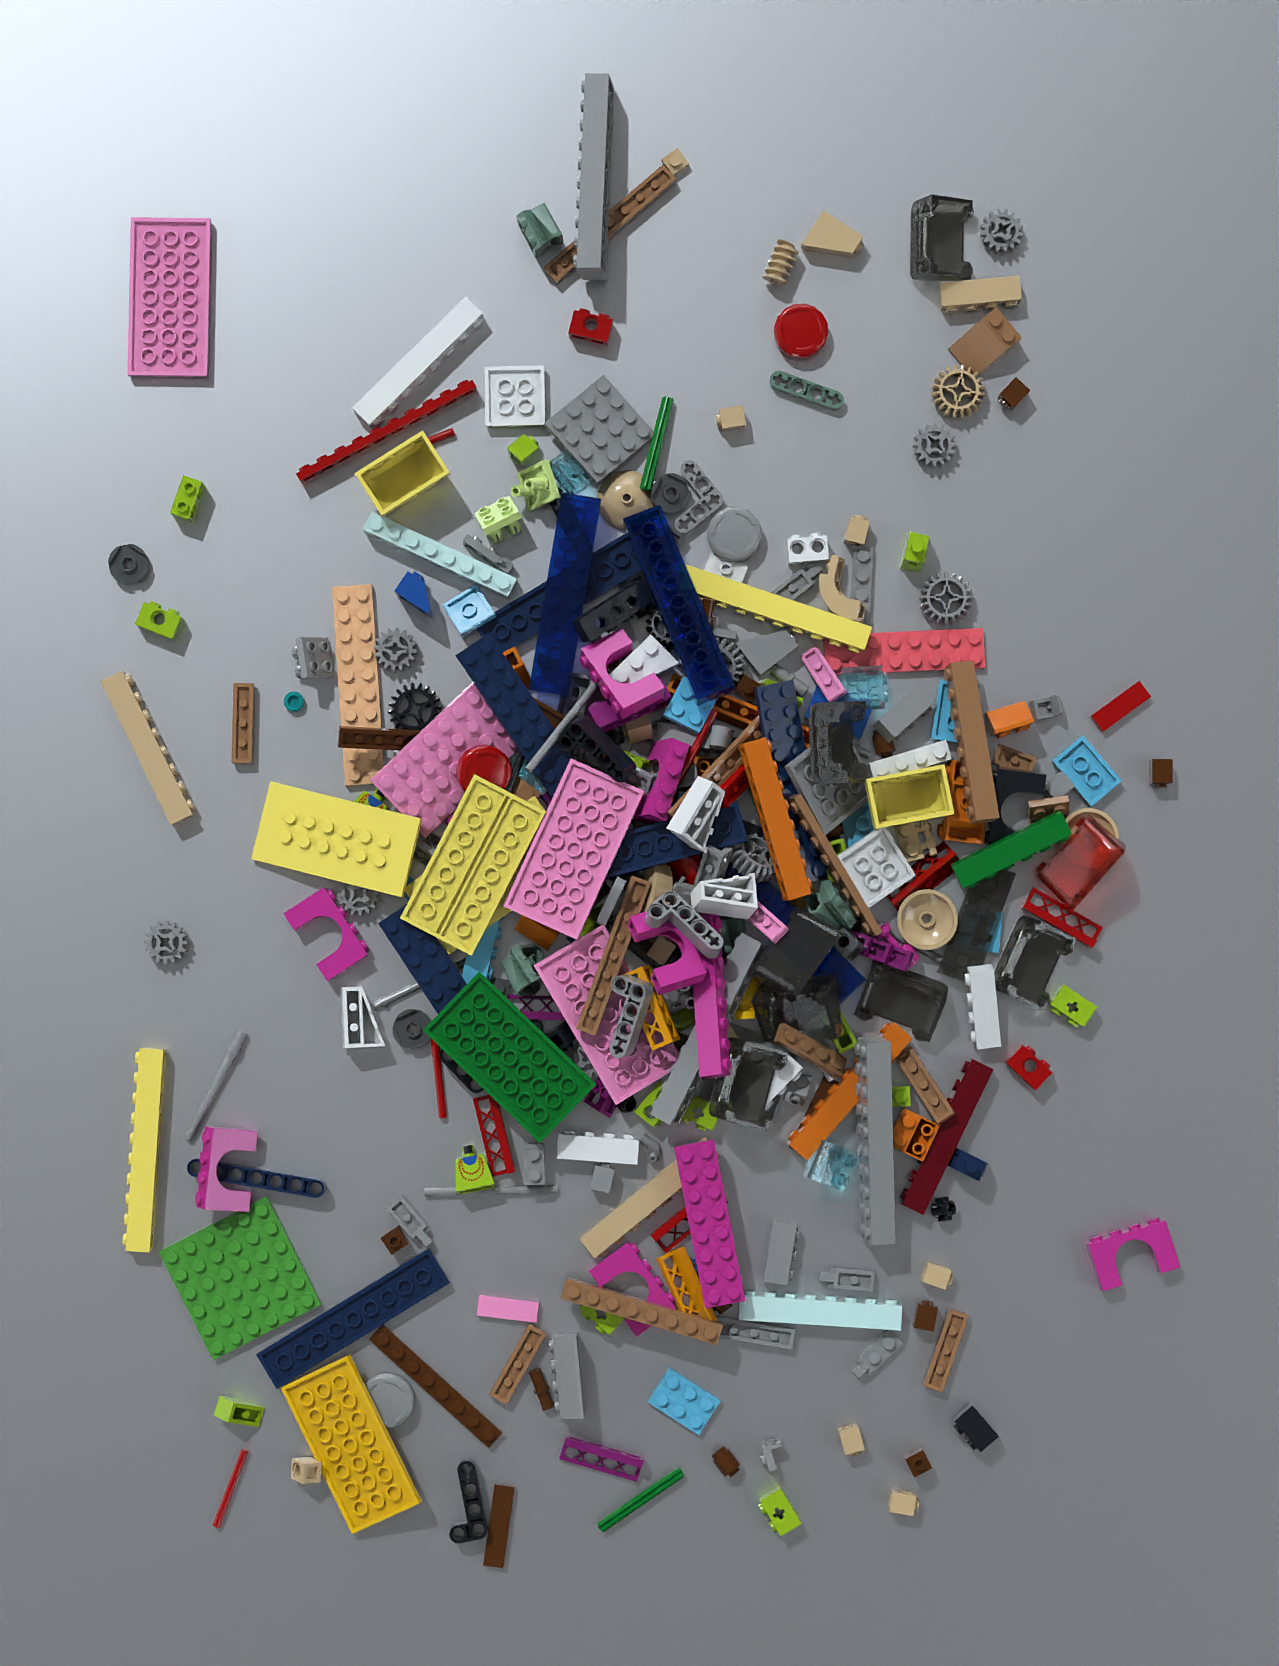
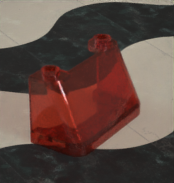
M1090 815L1086 818L1082 816L1075 824L1077 829L1059 851L1047 863L1043 861L1036 868L1038 872L1036 876L1071 911L1077 907L1117 862L1126 848L1124 843Z

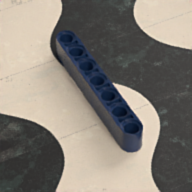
M195 1158L188 1163L187 1171L191 1176L198 1177V1173L193 1170V1164L195 1162L200 1163V1158ZM218 1162V1166L222 1169V1174L217 1176V1178L221 1182L318 1198L326 1192V1183L319 1178ZM234 1169H239L242 1172L240 1180L233 1178L232 1172ZM254 1172L261 1174L262 1180L260 1183H255L252 1180ZM274 1176H279L282 1180V1184L279 1187L272 1184ZM294 1179L301 1181L302 1187L300 1190L292 1188V1181ZM313 1183L321 1185L322 1190L319 1194L312 1191L311 1186Z

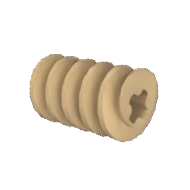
M778 239V245L774 247L775 252L771 254L773 260H769V267L765 269L766 274L762 277L774 284H786L787 281L783 276H790L786 269H793L789 261L796 262L792 254L798 255L799 252L790 242Z

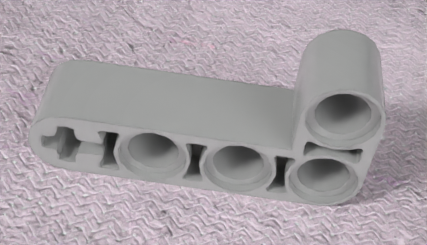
M658 722L654 742L674 738L689 744L688 749H691L698 734L679 724ZM713 725L699 751L722 754L731 745L733 732L728 727Z
M667 891L650 904L645 916L647 926L658 928L669 920L704 956L716 958L720 954L723 946L721 935L678 893ZM680 916H685L688 919H682Z
M629 974L616 976L611 981L612 990L626 997L610 1044V1053L615 1058L626 1057L633 1053L654 991L650 983ZM622 979L626 983L625 989L621 985ZM640 987L643 989V996L639 994ZM633 1006L637 1009L636 1015L632 1011ZM627 1025H628V1026L630 1027V1029H631L630 1034L627 1033V1031H626V1026H627Z

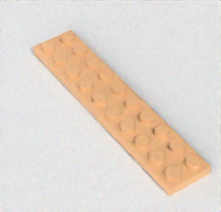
M372 584L332 587L341 726L382 728L377 657L374 656L377 650L374 649V646H376ZM343 748L345 786L373 784L370 779L385 766L384 750Z

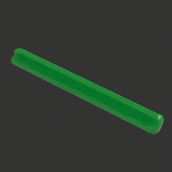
M668 396L662 398L640 484V489L644 491L652 489L674 401L673 398Z
M680 1468L673 1470L597 1523L598 1528L605 1532L684 1478L683 1471Z

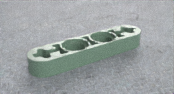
M775 371L770 376V386L785 394L830 410H838L844 403L843 395L836 390L782 371ZM781 376L784 382L791 379L788 389H785L786 384L784 383L776 385V381L773 378ZM800 382L803 385V390L798 393L794 392L792 384ZM819 389L822 396L819 399H813L810 395L811 390ZM825 392L829 393L827 395V397L834 398V396H837L838 401H840V403L832 405V401L829 399H826V403L822 402L825 397Z

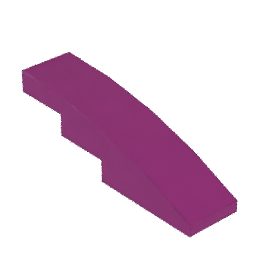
M850 930L866 947L859 955L905 972L908 971L914 955L913 952ZM834 933L831 935L829 939V944H831L830 941L833 939ZM849 939L844 941V948L849 945Z

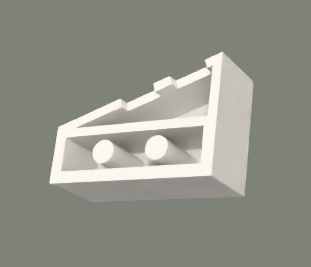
M650 634L609 676L620 683H633L652 673L658 676L679 666V662Z
M698 776L667 826V829L691 848L707 853V840L709 834L712 835L714 829L711 827L715 816L719 814L725 791L714 782Z
M749 873L748 876L741 877L737 875L729 879L718 878L700 881L690 893L691 907L696 912L748 920L758 908L755 873Z
M342 987L343 1048L385 1046L363 987Z

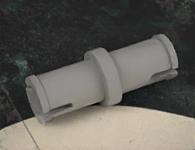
M776 664L770 672V675H773L781 682L793 680L795 692L802 697L809 689V686L798 680L794 673L790 674L779 664Z

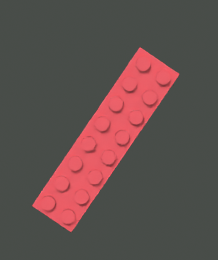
M983 628L871 633L865 652L860 651L859 654L849 651L847 646L841 645L836 647L829 644V640L823 639L824 657L836 675L942 671L950 663L973 660L975 669L985 668Z

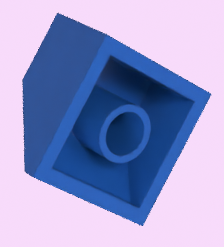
M407 571L394 590L396 595L431 618L432 609L428 588L425 584L426 580L415 571L413 573Z

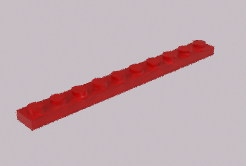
M473 380L460 382L457 385L458 388L452 391L450 389L440 393L439 398L426 400L422 403L423 406L418 409H409L404 413L405 416L399 419L395 417L389 420L386 426L372 429L369 431L370 434L364 438L359 436L351 441L352 444L347 447L342 445L334 450L335 453L332 455L319 457L315 464L302 466L299 468L300 472L296 473L301 483L312 479L477 391L476 385Z

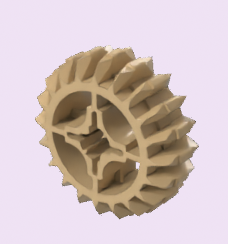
M954 364L953 371L947 366L945 368L946 374L940 371V378L935 377L934 382L937 384L932 385L931 389L936 392H933L931 396L934 398L938 397L933 403L934 405L941 404L938 408L939 411H942L943 408L946 409L945 416L949 412H953L952 418H955L957 413H959L960 418H963L964 412L971 416V409L976 412L978 410L976 405H982L983 402L979 398H984L985 394L979 391L985 390V386L978 385L983 382V379L979 378L976 380L979 373L975 372L972 375L970 373L972 367L965 371V365L962 364L960 370H958L957 365ZM958 377L956 384L943 386L944 382L949 378ZM964 378L972 384L974 391L964 385ZM960 383L959 388H961V391L963 392H961L957 399V395L955 394L956 392L954 391ZM943 392L952 397L953 405L944 398ZM974 397L969 404L959 406L962 398Z

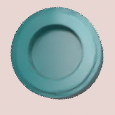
M289 692L284 698V705L291 712L300 711L304 706V698L298 692Z

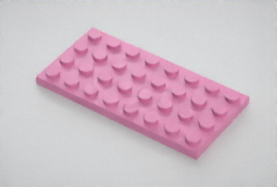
M131 217L128 376L208 377L211 260L210 218Z
M472 682L374 775L370 781L402 814L422 819L419 832L426 838L458 807L465 793L457 781L456 768L459 759L466 750L476 745L487 744L497 747L509 759L518 750V747Z
M570 759L505 901L504 907L578 940L645 791L625 782H617L603 772Z
M600 925L585 936L571 942L533 966L614 1104L617 1105L670 1073L672 1065L677 1062L680 1055L674 1043L652 1051L642 1027L633 1053L622 1058L613 1057L610 1053V1044L626 997L615 993L613 990L609 996L596 1035L594 1036L576 1029L578 1019L610 935L606 927ZM624 958L617 976L631 971ZM622 979L621 985L625 989L626 985ZM633 1006L632 1011L636 1015L637 1012ZM647 1012V1023L654 1024L655 1016L653 1013ZM627 1025V1026H626V1031H627V1033L630 1034L631 1029H630V1027ZM655 1030L653 1038L656 1044L663 1042L662 1034Z

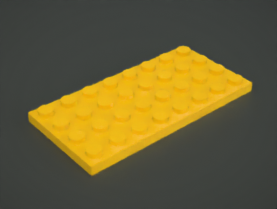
M350 1354L281 1387L314 1458L322 1462L321 1472L352 1534L422 1502Z

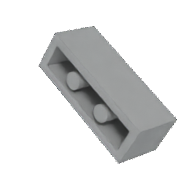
M919 684L872 726L888 744L893 739L898 741L906 734L903 731L907 727L912 729L919 722L917 718L920 715L925 717L933 710L930 706L936 701Z
M772 1220L762 1279L764 1282L787 1285L788 1281H792L793 1269H790L791 1261H795L797 1250L793 1249L794 1240L798 1241L800 1229L796 1228L797 1224Z

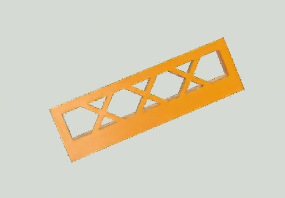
M649 964L625 974H637L639 979L650 983L653 987V996L647 1012L654 1014L655 1021L653 1025L647 1023L645 1016L642 1025L653 1051L680 1040V1037L663 996L657 994L650 977L653 971ZM641 987L639 988V994L644 993ZM655 1030L662 1034L663 1042L656 1044L653 1038Z
M685 1247L674 1249L656 1258L669 1290L675 1299L678 1310L718 1321L712 1307L705 1309L700 1280ZM671 1258L673 1262L672 1270L666 1267L664 1259ZM675 1276L679 1277L682 1282L680 1288L675 1287L673 1283ZM683 1294L688 1296L690 1300L688 1307L682 1303Z

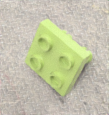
M543 460L517 473L520 485H514L511 488L513 497L524 496L528 511H534L561 498L549 460Z
M510 496L500 498L496 503L484 506L474 513L485 535L489 534L493 543H498L496 535L500 541L504 539L500 528L506 525L510 534H516L514 526L518 532L522 530L518 522L522 517Z

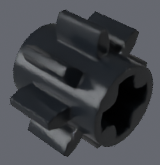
M948 1196L935 1198L936 1203H933L931 1206L932 1215L938 1218V1222L952 1220V1215L956 1213L955 1203L949 1200Z

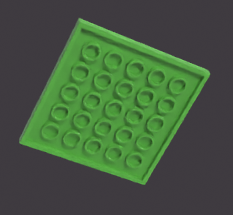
M268 1196L251 1204L249 1212L237 1211L159 1251L213 1360L322 1304Z

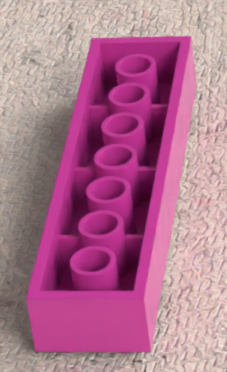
M714 1139L674 1146L705 1309L745 1301Z

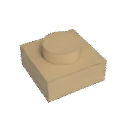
M678 148L661 159L673 176L689 166L688 161Z

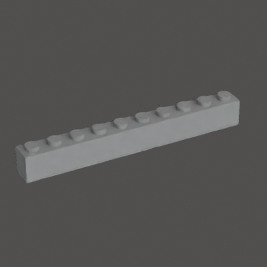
M741 933L736 938L734 948L731 954L727 956L723 968V977L726 982L724 989L727 1000L726 1018L729 1024L768 948V945L744 933ZM696 1024L690 1029L688 1033L689 1038L686 1044L681 1047L679 1051L680 1056L677 1062L672 1065L670 1069L671 1074L668 1080L663 1083L661 1087L662 1092L659 1098L654 1101L650 1113L671 1126L678 1127L702 1077H699Z

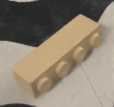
M1020 276L941 282L938 286L940 311L945 310L946 313L957 312V309L965 308V311L977 310V307L995 309L997 305H1005L1007 308L1015 307L1022 300Z

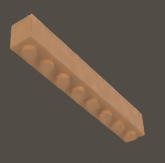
M974 660L953 662L945 667L944 679L948 683L947 698L951 701L952 707L950 709L951 720H954L955 726L953 736L958 744L956 754L961 763L960 777L964 781L963 796L967 800L968 806L966 808V815L970 819V824L994 822L1000 817Z
M570 1277L566 1278L560 1298L714 1345L718 1344L723 1327L721 1322Z

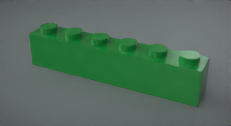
M1059 810L952 863L951 866L962 888L967 887V889L978 885V881L983 878L986 880L993 878L997 875L996 872L1001 869L1006 871L1013 868L1015 862L1020 860L1022 862L1027 861L1033 857L1032 854L1038 851L1040 853L1045 852L1051 848L1050 845L1056 842L1060 844L1067 841L1072 832L1062 812Z

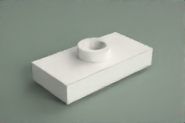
M710 553L704 571L742 583L748 566L737 562H729L719 558L714 553Z

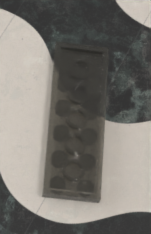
M1001 869L996 872L997 875L988 880L983 878L978 881V885L966 890L957 914L958 923L956 931L947 942L937 973L965 983L964 974H968L967 967L983 965L1016 873Z

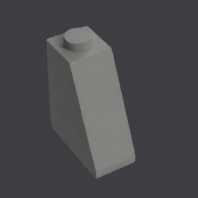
M787 630L741 640L735 646L740 648L741 654H743L744 658L760 677L798 648V639L792 632L788 633Z

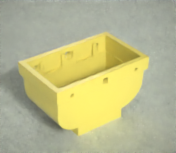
M422 430L357 471L355 475L383 517L432 488L434 484L450 475V472Z
M945 764L865 779V789L874 829L954 814Z

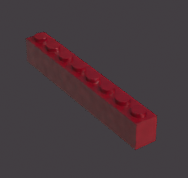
M971 1058L969 1061L965 1060L960 1070L963 1074L960 1080H955L952 1086L954 1092L951 1098L947 1097V1101L955 1111V1114L939 1124L940 1127L924 1161L922 1162L917 1159L919 1165L916 1171L912 1170L908 1177L910 1184L907 1189L903 1188L899 1196L901 1205L924 1215L994 1069Z

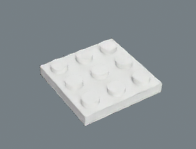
M544 365L484 367L486 427L544 426Z
M886 827L875 829L837 855L868 908L916 876Z

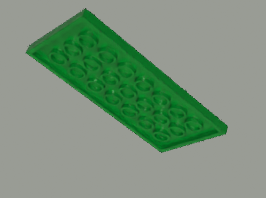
M480 971L423 1029L439 1047L539 1143L547 1137L596 1085L583 1070Z

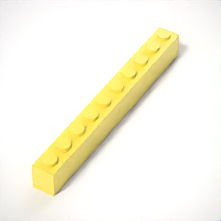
M684 563L681 565L674 585L678 589V593L689 596V594H693L700 601H703V597L716 599L715 605L720 608L727 609L728 606L734 608V612L746 615V613L754 615L753 618L764 622L767 619L773 621L772 625L780 628H783L784 625L791 627L792 632L811 634L810 637L821 641L822 638L829 640V644L836 647L841 645L847 646L849 651L857 654L860 651L865 652L872 632L871 626Z
M139 1048V1052L135 1054V1064H138V1072L134 1073V1084H137L136 1092H133L132 1104H135V1113L132 1112L131 1124L134 1125L133 1133H130L129 1143L132 1145V1153H129L128 1165H131V1173L127 1174V1185H130L129 1193H126L125 1205H128V1214L125 1213L124 1226H127V1233L123 1235L122 1242L123 1246H126L125 1251H153L166 1049Z

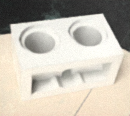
M812 533L810 537L803 538L800 534L791 535L790 539L786 541L788 565L829 561L827 535L822 536V533ZM820 543L823 550L821 552H814L812 545ZM800 545L803 548V552L795 554L792 551V547Z

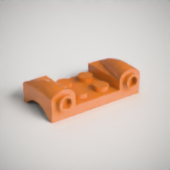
M949 760L945 764V769L949 781L954 814L945 816V820L938 824L937 836H940V840L984 844L986 822L970 824V819L966 815L967 800L963 796L964 781L960 777L961 763L958 760Z

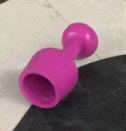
M885 922L880 926L882 932L873 937L876 939L883 938L893 946L913 952L914 955L909 966L910 969L920 957L912 945H900L889 933L891 929L890 924Z

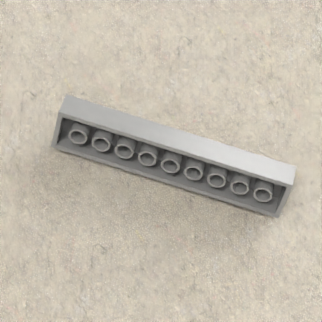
M585 73V81L581 83L584 100H581L580 103L581 112H583V119H580L582 138H579V151H582L581 158H578V170H581V177H577V189H580V196L576 197V208L579 209V216L575 217V227L578 228V235H575L574 238L577 255H574L573 263L582 280H606L614 85L609 73Z
M881 1036L858 1037L857 1043L854 1045V1052L858 1059V1063H855V1074L858 1075L855 1092L859 1099V1103L856 1104V1114L859 1116L856 1132L860 1139V1144H857V1154L860 1156L857 1172L861 1178V1184H858V1194L861 1196V1204L858 1205V1211L862 1218V1224H859V1234L871 1245L896 1244L891 1042Z

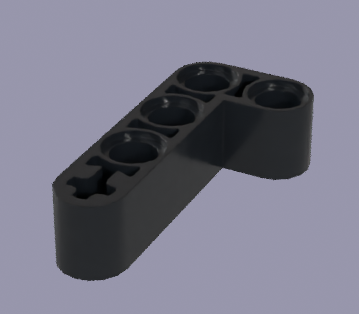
M581 715L569 724L557 739L559 748L565 752L571 751L577 745L582 747L617 782H624L636 771L635 762L586 715Z
M464 1458L460 1461L457 1472L467 1520L456 1522L452 1525L449 1537L454 1543L480 1540L486 1536L488 1531V1521L477 1465L473 1459ZM465 1464H467L468 1467H472L469 1472L470 1478L466 1479V1470H462ZM467 1484H474L476 1492L468 1493L465 1486ZM477 1504L480 1506V1511L472 1513L469 1506ZM481 1524L484 1527V1531L476 1533L473 1526ZM461 1528L464 1531V1536L456 1537L453 1530Z

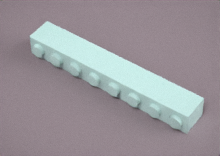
M372 511L363 527V531L366 534L507 599L510 598L517 584V578Z
M746 1290L744 1291L745 1301L739 1302V1320L901 1331L902 1305L898 1304L897 1300H886L885 1303H877V1299L866 1298L865 1302L857 1301V1298L845 1297L844 1301L837 1300L836 1296H825V1299H817V1295L806 1294L805 1298H799L797 1294L785 1293L783 1297L776 1296L777 1293L764 1292V1295H756V1291Z

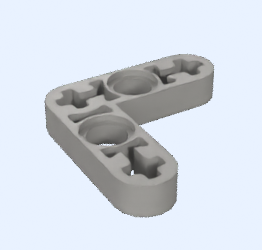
M693 460L684 461L680 470L684 479L701 499L675 520V529L683 535L691 532L723 504L722 494ZM686 465H688L689 467H691L692 465L694 466L693 472L695 475H697L698 473L701 474L700 476L696 477L693 482L690 480L693 479L692 474L690 472H688L687 474L685 473ZM705 480L708 484L707 488L699 490L696 487L697 481ZM711 496H713L714 498L718 496L719 504H711L709 506V509H711V511L708 512L707 507L704 504H702V502L705 501L707 505L711 501ZM700 507L705 511L702 518H696L693 515L695 508ZM690 514V517L696 523L693 524L692 521H690L687 524L688 529H679V521L686 522L689 519V517L686 515Z
M617 876L597 918V924L606 926L622 895L626 880Z

